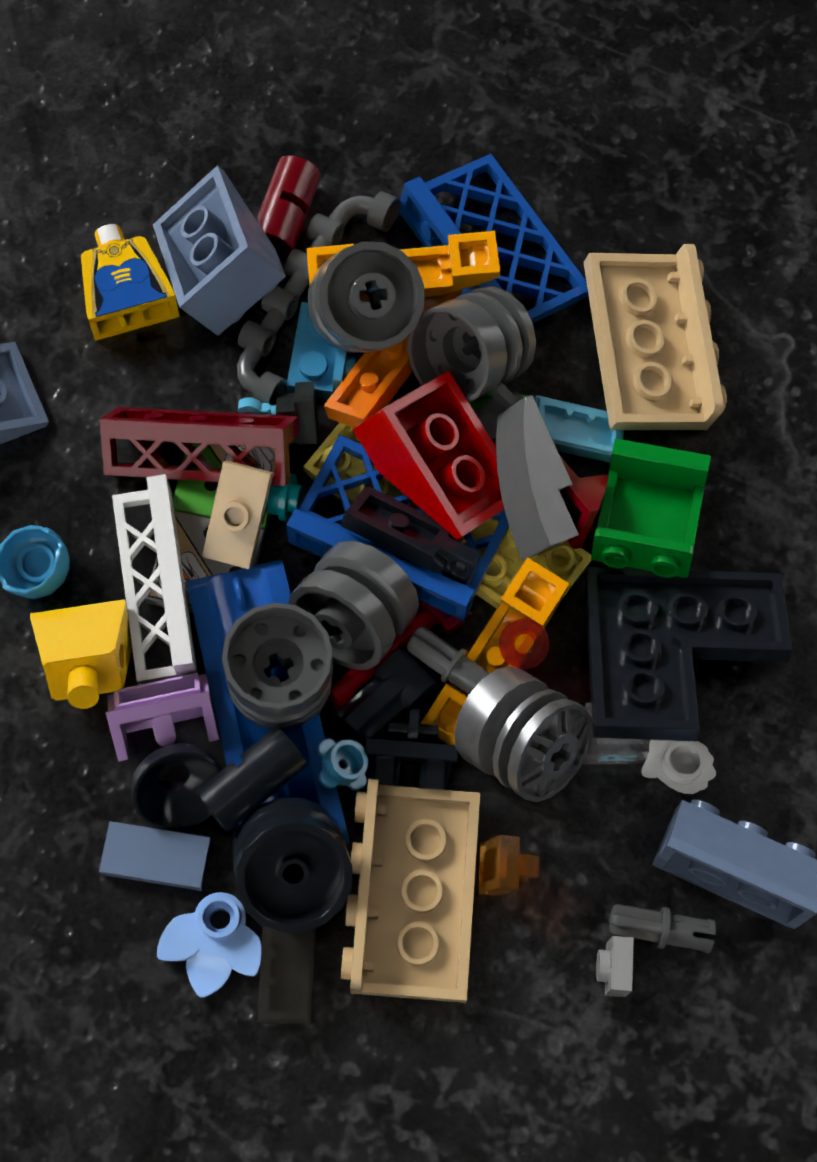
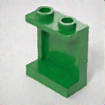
M615 438L608 474L609 479L594 535L591 560L603 562L612 568L630 567L651 571L653 574L665 578L675 576L688 578L711 456Z

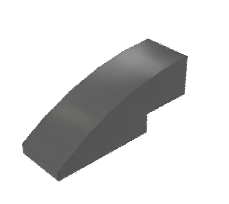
M533 395L527 396L498 414L496 432L497 472L502 502L512 537L522 561L526 560L527 557L531 558L549 551L579 535L560 494V491L571 486L572 482Z

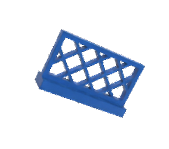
M492 154L426 183L418 177L404 184L399 213L423 247L448 245V235L462 234L459 231L460 223L517 238L514 251L497 247L499 260L511 263L509 276H500L486 283L461 290L462 294L478 287L495 286L502 290L505 289L509 293L512 291L537 298L535 307L527 311L533 323L589 297L585 278ZM487 172L496 185L495 192L470 186L471 178ZM442 191L460 195L459 208L456 209L440 204L434 195ZM466 198L492 204L489 217L464 211ZM497 206L516 211L521 218L520 226L496 220ZM526 240L540 244L546 252L545 260L521 254L522 241ZM517 265L542 272L540 285L537 286L515 280ZM548 274L566 278L573 289L563 293L546 288Z
M339 434L299 510L295 508L286 524L288 543L321 558L338 542L357 541L373 546L392 558L406 572L417 591L419 601L441 610L450 617L458 618L464 623L472 607L473 599L509 529L505 509L491 517L499 521L493 535L473 540L470 532L464 535L466 541L464 545L476 551L487 547L482 558L479 557L476 570L469 583L465 585L443 576L442 573L432 572L430 569L428 570L341 527L344 514L327 519L312 512L318 499L336 493L339 494L346 512L350 507V503L345 490L371 483L373 489L382 492L377 480L385 477L378 470H373L372 465L374 464L363 446ZM343 452L362 460L367 473L341 481L336 466ZM332 475L334 483L326 486ZM406 495L394 498L404 504L413 502ZM415 504L418 511L426 514L420 507H418Z

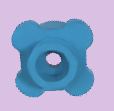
M325 739L318 745L317 752L322 757V771L318 777L324 787L332 789L336 785L348 786L352 791H358L366 785L367 778L365 772L368 768V757L360 743L352 740H342L335 743L332 739ZM339 761L344 763L345 769L339 767Z

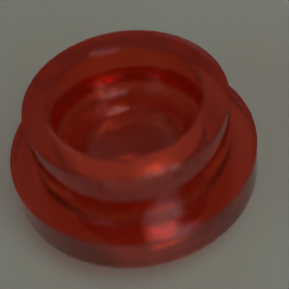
M515 620L509 623L500 635V653L504 660L515 668H534L542 663L548 654V635L545 629L533 620ZM523 635L530 636L534 641L533 649L526 654L519 653L515 648L516 640Z

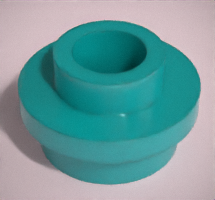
M290 473V482L286 486L271 485L267 510L269 514L278 515L280 521L288 522L295 508L299 510L303 503L304 486L297 484L296 474Z

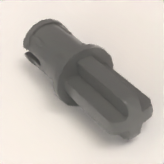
M425 627L418 628L408 641L407 651L441 674L440 680L443 683L451 681L468 694L472 692L483 678L490 674L466 656L467 650L462 648L458 651Z
M616 904L613 906L610 914L609 931L616 936L634 937V939L655 942L658 949H664L665 945L699 950L709 954L713 948L714 940L693 936V933L701 932L715 935L716 924L712 919L705 920L672 914L668 907H662L661 911Z

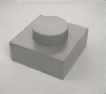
M612 936L606 943V950H598L596 979L597 982H605V996L626 997L632 992L634 937Z

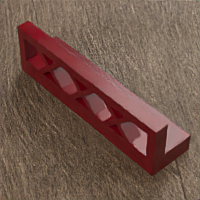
M118 407L99 419L104 475L151 477L166 474L167 479L219 482L222 468H215L201 454L209 444H219L234 459L232 462L254 468L258 467L247 455L255 447L274 448L275 471H270L274 472L271 485L286 486L290 482L289 443L299 436L298 416ZM116 439H129L143 455L135 463L118 462ZM146 440L155 442L151 446ZM164 441L174 442L188 456L180 466L169 465L156 451ZM191 443H201V444H200V445L198 446V448L196 449ZM237 446L247 447L243 451H241ZM147 459H149L152 464H143V463H144ZM194 462L198 467H191L189 465Z

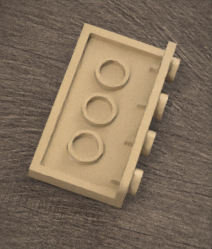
M683 244L676 255L589 253L583 263L610 430H707L724 411L727 394L725 387L720 384L717 368L719 349L712 340L710 329L711 306L709 301L705 300L702 285L704 267L702 261L697 257L695 245Z
M368 779L367 792H357L355 823H364L363 843H352L351 863L352 874H360L358 895H348L345 926L355 927L354 948L343 947L341 979L351 980V994L466 1003L480 793L379 785V780Z

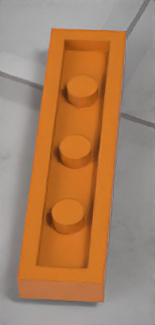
M462 291L425 297L423 312L448 300H454L462 295ZM409 335L398 344L369 354L364 353L325 403L324 408L328 419L356 428L390 403L413 372L407 351Z

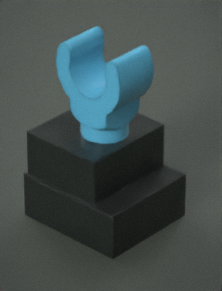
M314 381L295 382L294 393L277 394L276 405L271 406L269 403H262L250 397L239 400V413L249 412L253 414L298 416L299 436L289 444H317L318 417Z

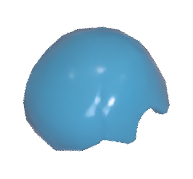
M29 525L12 531L0 544V581L3 585L2 588L9 593L35 600L52 595L65 582L70 570L68 549L60 536L50 528Z

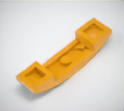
M495 231L448 235V245L400 249L418 268L424 284V298L471 288L500 277ZM354 244L307 248L309 285L316 270L326 260ZM365 292L359 293L361 301H370L369 296Z
M527 557L501 597L502 602L467 657L489 673L508 666L520 669L561 602L570 583ZM451 681L449 684H445L420 724L439 725L438 738L448 745H455L454 732L458 714L469 694Z

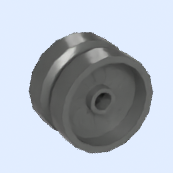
M360 242L332 255L316 270L308 289V312L315 330L331 346L347 353L369 354L402 342L417 327L424 310V284L417 266L403 251L384 242ZM365 292L370 298V303L361 302L359 293Z
M357 541L338 542L330 548L316 564L315 570L305 577L291 593L289 600L290 605H296L313 614L325 628L333 651V662L356 670H369L379 664L391 649L394 639L401 635L413 621L419 608L417 591L406 572L386 554L373 546Z

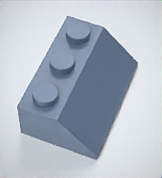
M682 800L671 817L652 863L653 866L792 929H796L817 914V860L815 859L816 854L814 851L797 843L787 842L786 845L771 840L767 838L768 832L765 829L751 822L739 821L736 824L719 816L720 811L716 807L704 801L691 800V803Z

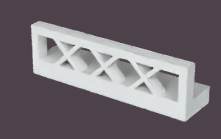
M166 474L146 477L148 490L112 495L138 685L198 672L173 497ZM150 504L152 521L143 533H140L127 524L125 508ZM153 534L155 536V542L150 539ZM129 535L137 539L131 548ZM144 545L157 553L159 566L149 579L135 571L132 564L133 559ZM160 579L162 589L156 585ZM135 580L143 585L137 594ZM151 591L163 599L165 614L155 626L139 616L138 608ZM141 626L150 632L144 641ZM166 626L168 629V635L162 632ZM158 637L170 646L173 666L147 670L145 653Z

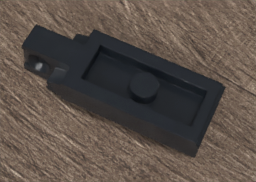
M369 486L362 490L347 509L341 523V527L428 570L430 569L432 572L442 573L443 576L465 585L473 575L481 552L462 544L458 539L456 540L430 516Z

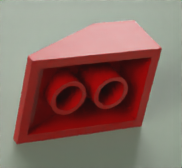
M449 371L382 408L353 429V432L378 472L456 540L504 510L497 472L496 446Z

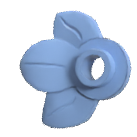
M223 892L206 896L198 904L194 913L183 914L173 918L166 926L157 946L158 959L170 962L186 961L189 981L200 998H205L222 988L229 979L232 970L246 976H256L263 954L259 937L246 926V912L243 905L233 895ZM218 911H226L230 914L229 924L222 929L214 928L211 925V918Z

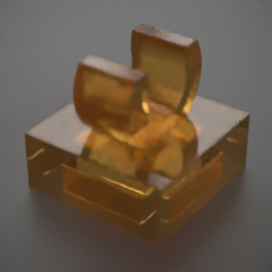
M499 835L480 843V895L500 896L519 889V882H527L528 877H539V856L520 854V837Z

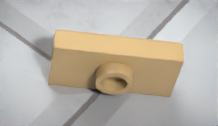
M227 460L223 462L202 557L246 569L251 568L274 472Z

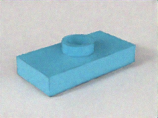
M538 395L534 397L558 452L608 463L611 462L615 438L623 440L624 430H610L607 411Z

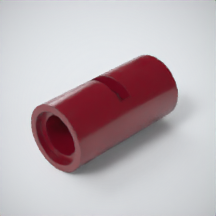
M283 156L278 160L256 219L274 246L280 259L288 258L291 251L295 249L321 178V173L314 164L297 156Z

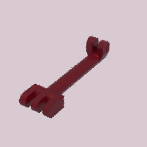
M419 601L418 610L421 613L413 619L401 635L394 639L391 649L379 664L369 670L351 669L342 677L336 678L332 681L331 694L327 702L332 701L335 704L334 709L339 711L355 696L354 692L373 677L374 672L382 662L399 648L404 647L406 649L410 637L418 628L425 627L431 630L435 627L447 638L471 617L472 613L469 611L463 623L460 619L453 616L449 617L441 610Z

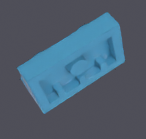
M301 302L286 385L287 393H294L295 382L314 381L315 396L317 398L329 399L357 363V357L350 356L351 353L331 346L315 330L308 312V303Z

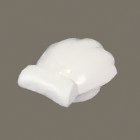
M650 740L648 755L642 767V776L658 778L677 792L695 794L707 788L708 781L716 776V770L712 765L714 762L713 756L708 752V748L698 741Z

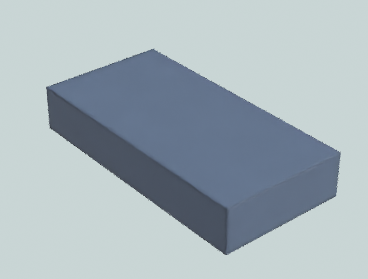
M109 821L99 873L106 876L202 891L212 840L210 837Z

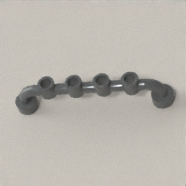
M380 191L375 198L355 196L341 202L329 217L317 213L312 218L307 231L308 239L313 240L310 248L339 245L347 222L357 214H366L369 226L383 232H388L397 219L400 210V199ZM297 248L291 251L285 263L284 272L291 276L285 287L276 286L272 292L265 294L262 298L261 308L268 313L259 325L250 320L247 321L238 336V345L244 348L237 364L238 379L243 388L252 394V398L262 403H269L271 406L276 405L277 394L286 393L287 380L271 372H265L259 377L256 374L255 368L261 357H266L271 352L276 341L277 332L285 320L289 321L294 316L299 305V298L309 284L307 252Z

